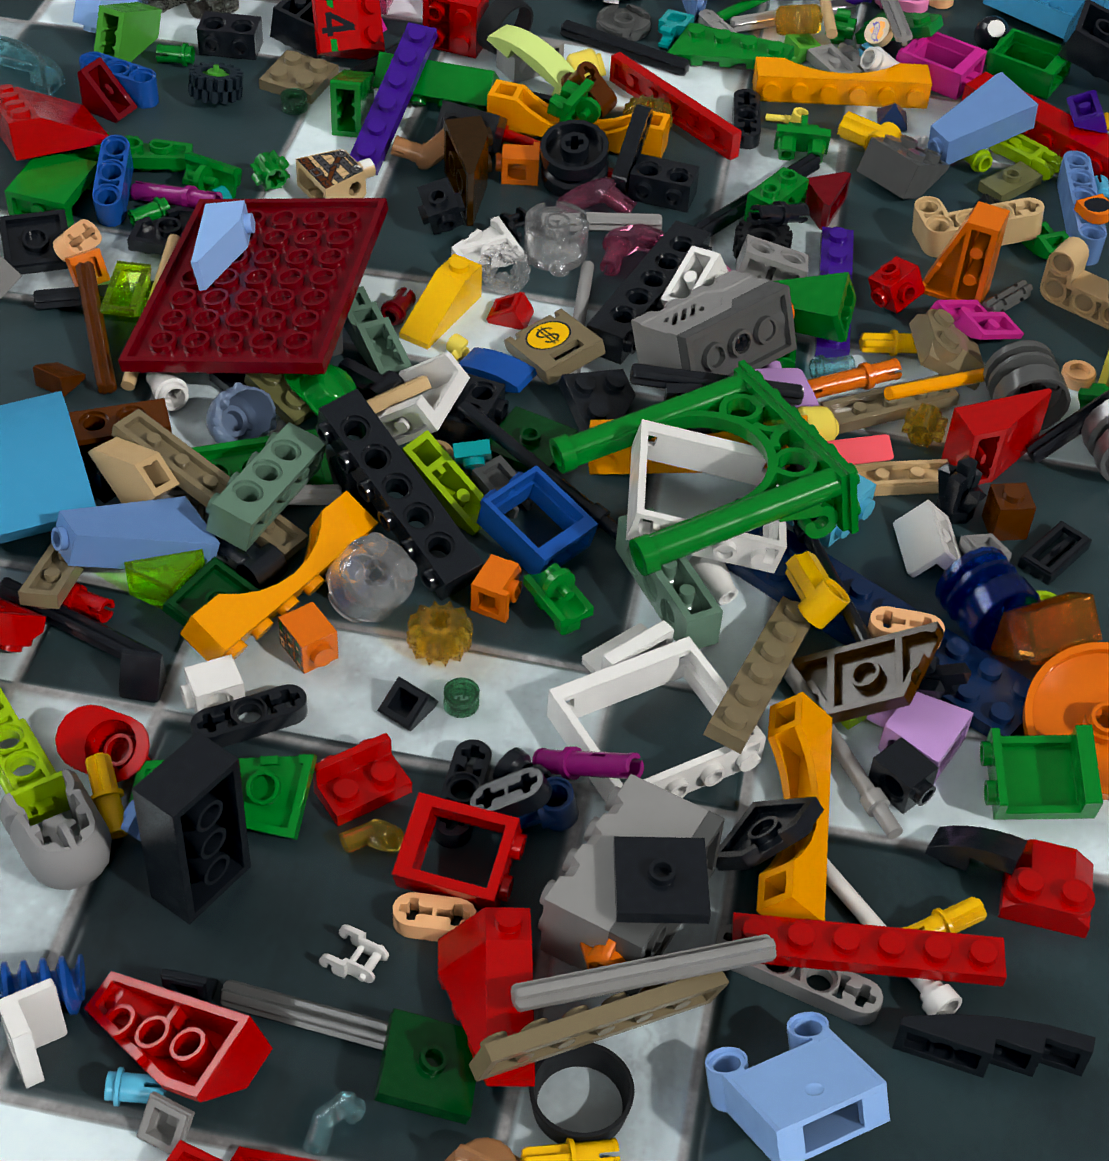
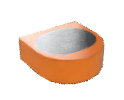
M1103 194L1076 200L1074 210L1084 220L1098 225L1109 222V200Z

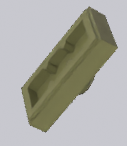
M1020 161L980 180L977 190L1005 202L1040 185L1043 175Z

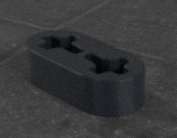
M530 767L482 785L473 793L470 805L518 818L542 808L550 800L553 789L550 782L539 769Z

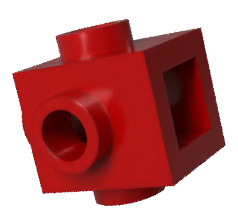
M898 256L882 265L880 269L868 277L871 298L874 303L896 314L925 292L919 266Z

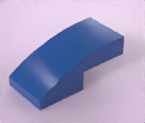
M474 347L459 362L466 373L505 384V392L520 393L537 375L536 369L529 364L508 354L486 348Z

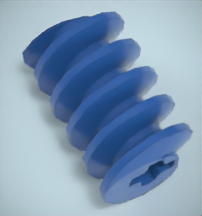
M78 954L75 967L70 969L64 956H59L55 970L49 969L45 957L40 958L36 972H31L26 959H22L17 974H12L7 961H2L0 965V999L51 978L57 989L61 1009L64 1003L70 1015H77L82 1001L85 1000L86 979L83 955Z

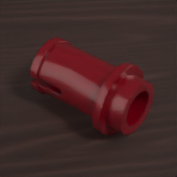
M401 287L391 300L384 302L381 306L383 317H389L393 326L404 322L407 311L416 302L415 293L411 289L403 296L407 288Z

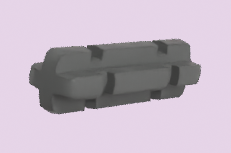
M1020 280L985 300L983 307L988 312H1005L1029 298L1033 286L1032 284H1027L1025 280Z

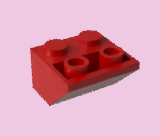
M423 0V25L437 28L438 37L432 49L476 59L483 49L477 41V29L484 12L489 7V0Z

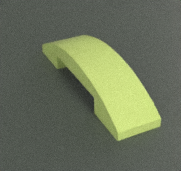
M506 24L487 38V41L504 56L510 58L516 54L554 87L552 96L554 94L560 95L562 77L566 73L575 72L572 66L552 46L525 29Z

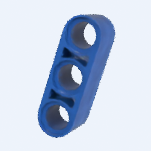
M96 51L86 52L79 57L80 70L101 57L138 108H152L159 103L157 77L154 70Z
M122 135L106 137L102 141L99 151L92 199L97 220L106 227L120 225L125 220L134 166L129 141Z

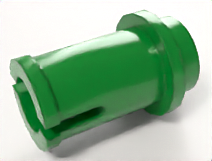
M183 43L182 46L157 44L156 53H161L160 56H156L158 63H182L184 67H188V64H194L195 49L193 46H189L188 43Z
M154 197L153 202L128 210V217L134 227L137 220L149 216L152 220L167 216L166 210L171 208L164 197L161 199Z

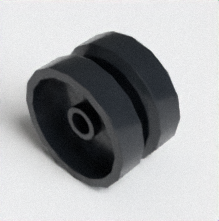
M585 120L559 122L546 131L540 146L542 160L541 178L545 188L553 195L564 200L576 201L591 198L601 192L608 182L609 141L605 132L597 125Z

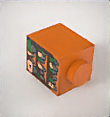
M310 602L278 617L280 644L303 674L318 667L326 666L331 661L339 658L337 630L314 602Z

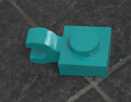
M668 9L658 22V31L663 34L658 47L670 49L674 38L679 37L689 23H694L695 15Z
M489 439L452 444L455 462L463 464V468L468 469L469 476H471L473 469L485 466L486 460H492Z

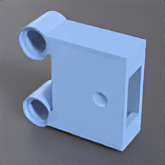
M802 1012L791 1017L787 1022L789 1051L749 1068L746 1053L735 1047L715 1049L705 1058L709 1096L712 1106L719 1111L727 1112L771 1161H805L890 1121L887 1082L829 1028V1021L820 1013Z

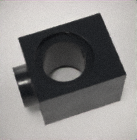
M901 737L873 757L868 777L875 787L882 789L890 804L904 814L916 804L923 806L931 799L936 790L934 782L939 768Z

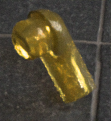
M375 819L340 833L339 838L347 854L365 846L392 853L400 850L404 832L394 824Z

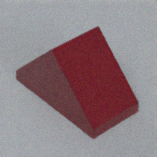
M101 57L77 72L82 105L90 113L117 123L138 108Z
M845 171L808 178L809 184L805 203L809 207L810 217L820 230H822V227L830 225L845 202L851 173Z

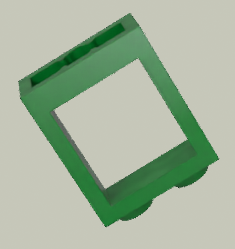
M1012 28L1005 37H1000L993 49L990 48L988 50L984 65H986L985 72L992 75L1002 72L1023 91L1047 100L1069 75L1072 63L1058 56L1060 44Z

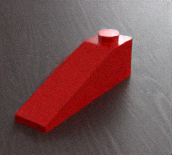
M484 907L438 939V981L442 990L446 989L452 1002V1012L456 1020H460L468 1037L467 1045L473 1058L481 1048L480 1043L488 1036L501 1031H506L508 1036L521 1032L526 1025L534 1021V1010L518 1012L513 1007L511 1000V987L514 984L533 980L530 908ZM535 1062L484 1079L485 1085L535 1087Z
M113 971L108 974L84 1008L164 1090L200 1103L246 1089L273 1049L249 1015Z

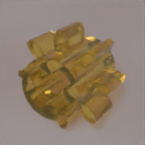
M921 403L917 411L912 408L908 409L904 418L905 423L902 432L908 433L910 443L929 448L933 440L938 443L942 442L948 419L942 418L939 407Z

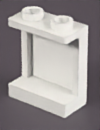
M450 352L435 356L406 368L398 374L404 382L418 376H427L432 388L402 401V403L376 413V415L398 445L416 439L426 430L430 433L439 430L470 377Z

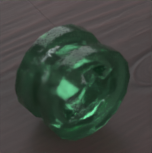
M289 88L281 92V109L285 114L300 115L307 111L308 97L304 90Z
M462 677L454 678L447 682L443 691L445 711L456 718H466L475 714L479 709L480 689L473 680ZM463 695V699H465V697L468 696V699L462 701L460 700V696L457 699H455V696Z

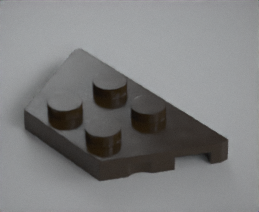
M937 621L794 658L793 664L806 681V684L819 701L823 710L833 718L832 723L834 724L909 706L944 636V630Z

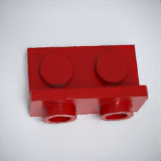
M383 733L375 738L365 739L357 746L339 754L325 757L316 763L313 773L314 792L337 827L412 793V781L393 756L391 738L387 733Z

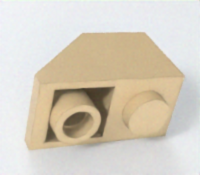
M115 437L88 452L121 503L160 499L180 484L159 452L119 437Z

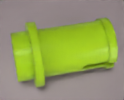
M987 149L979 150L977 153L963 158L975 172L987 171L993 162L991 153Z

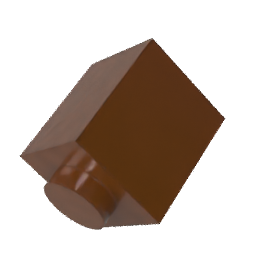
M1026 482L990 484L981 516L988 534L992 533L999 541L1025 540L1028 537L1036 506Z

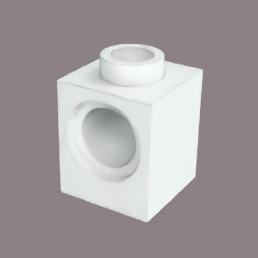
M232 654L184 667L186 684L180 686L181 696L187 710L193 708L195 714L201 710L245 697L244 682Z

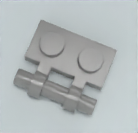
M842 42L836 48L832 43L807 49L806 60L818 70L837 73H865L860 65L861 57L859 56V51L852 45L848 46Z

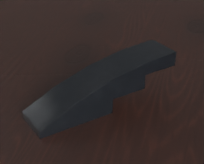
M961 1014L902 1017L893 1049L982 1078L986 1073L989 1063L1033 1077L1039 1063L1082 1077L1093 1054L1096 1037L1047 1024L998 1016Z

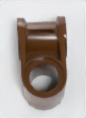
M584 61L579 64L575 72L566 73L562 77L561 85L563 87L567 80L581 85L586 79L584 75L589 72L590 75L586 78L594 81V86L588 92V97L597 100L601 107L599 119H603L616 106L617 97L599 74L596 66L591 62Z

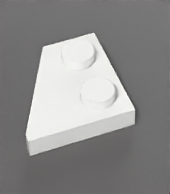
M499 216L490 220V227L483 232L480 229H476L467 239L461 240L451 247V256L456 254L481 264L482 272L524 261V250Z

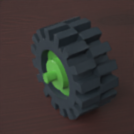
M201 62L200 65L194 64L193 67L190 66L188 93L191 97H194L196 100L202 99V102L205 103L212 101V104H217V102L227 104L228 101L234 103L236 100H241L243 71H240V68H234V65L231 64L226 66L225 63L221 62L219 64Z

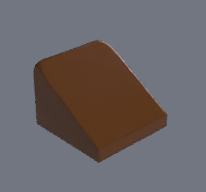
M59 362L33 366L36 386L52 393L62 391L63 397L86 379V374Z

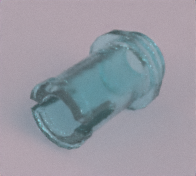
M818 355L815 359H811L809 364L811 378L856 368L852 355L825 358L824 355Z

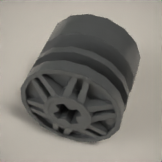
M1020 340L1005 345L993 353L986 362L983 377L992 400L1048 388L1052 390L1040 431L1048 429L1060 421L1068 411L1071 402L1069 389L1063 375L1060 373L1053 352L1044 343L1035 340Z

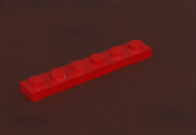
M618 52L611 55L609 81L648 107L653 108L654 111L671 114L670 121L728 160L739 156L742 135L740 129L623 53Z
M733 912L731 941L764 934L774 939L776 943V958L771 962L761 964L1002 987L1007 978L1003 937Z

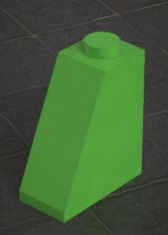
M139 2L99 5L94 51L132 62L158 38L162 9Z

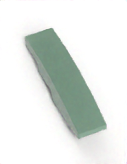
M364 286L358 287L344 328L372 370L380 374L386 371H394L399 374L400 371L411 367L412 364L389 317H383L376 301L371 302Z

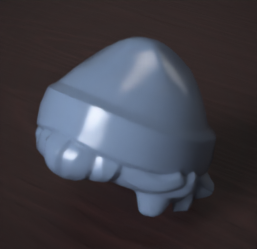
M237 382L233 387L221 391L210 404L206 415L207 429L216 443L264 437L277 427L275 420L276 407L269 393L262 389Z

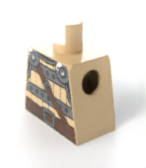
M343 149L296 159L297 185L309 198H364L366 195V179L376 174L375 165L370 158L357 162Z

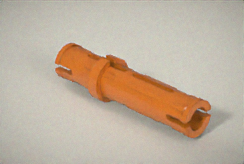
M891 358L890 360L874 364L868 362L860 363L857 368L808 379L807 381L818 399L858 388L865 390L873 389L875 384L898 380L901 378L902 373H895L894 371L902 370L897 358Z

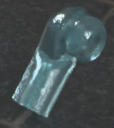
M341 1091L317 1108L313 1114L303 1149L312 1155H325L337 1124L343 1119L349 1124H355L363 1118L366 1111L364 1100L357 1098L355 1092Z

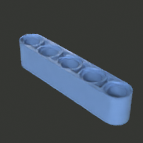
M1068 151L1063 156L1056 181L1065 229L1069 237H1078L1087 244L1089 257L1086 266L1095 265L1099 262L1106 240V225L1089 223L1074 210L1076 200L1098 195L1091 159L1087 154L1081 151Z

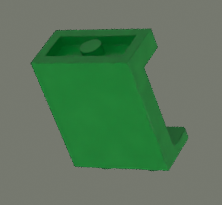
M61 153L32 158L5 190L9 216L65 209L67 226L70 228L74 224L72 206L86 189L93 190L98 161Z
M1075 725L1071 735L1001 736L1000 728H990L986 741H981L980 763L981 766L988 767L989 780L984 782V800L986 806L992 805L993 820L1095 819L1103 805L1092 725Z

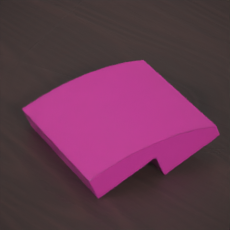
M936 300L930 308L936 310L943 309L950 313L954 318L955 327L970 338L979 340L1021 339L1024 335L1021 329L1005 312H988L978 300Z

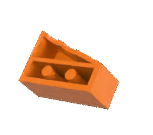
M978 201L928 270L923 279L925 288L923 294L942 300H978L982 304L990 290L1010 210Z

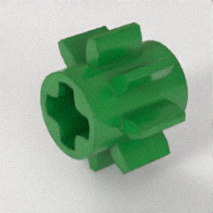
M838 8L837 14H834L838 35L836 38L830 39L832 44L837 45L842 42L845 43L846 39L853 40L857 19L851 18V10Z
M272 150L270 153H259L254 163L250 164V167L255 172L251 175V178L257 186L262 185L267 192L270 189L282 188L287 178H290V174L286 170L290 164L284 156L279 157L275 150Z

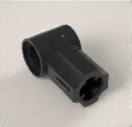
M348 357L343 359L338 366L352 377L356 389L359 390L365 400L405 383L402 377L394 371H386L380 374Z
M215 535L220 542L216 557L233 568L236 573L259 590L287 571L288 565L284 555L273 544L266 543L260 546L254 542L245 552Z

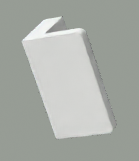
M929 499L893 522L907 574L912 578L935 564H938L953 578L966 570L949 517Z
M664 620L649 629L642 623H639L582 656V664L591 673L672 643L674 629Z
M51 978L0 999L2 1025L11 1054L26 1089L45 1081L36 1049L60 1039L68 1033L57 989Z

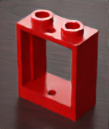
M419 792L392 871V876L396 886L418 893L462 898L468 900L478 909L499 907L501 901L508 902L514 876L509 875L513 860L520 861L523 856L527 835L522 834L520 818ZM437 817L503 833L487 888L420 870Z

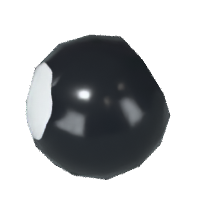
M999 16L985 17L978 22L974 30V40L980 48L988 51L997 45L1000 37H1005L1009 33V26Z

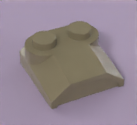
M929 309L926 314H917L909 323L920 365L943 376L984 368L978 345L955 327L954 318L943 309ZM980 383L965 386L976 390Z

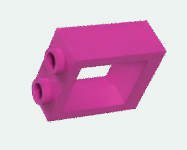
M936 32L931 37L912 39L907 46L902 47L898 51L895 60L905 64H927L932 80L931 90L957 100L963 94L965 84L982 74L987 50Z

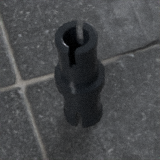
M774 201L770 205L755 204L750 209L752 211L759 210V212H749V220L755 226L772 224L776 227H782L787 223H805L808 218L799 216H809L810 210L804 202L787 204L784 201Z

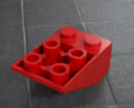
M1048 388L954 408L941 459H948L949 464L957 466L958 461L965 455H968L978 461L976 468L983 473L978 485L994 481L1027 452L1026 446L1039 437L1052 390Z

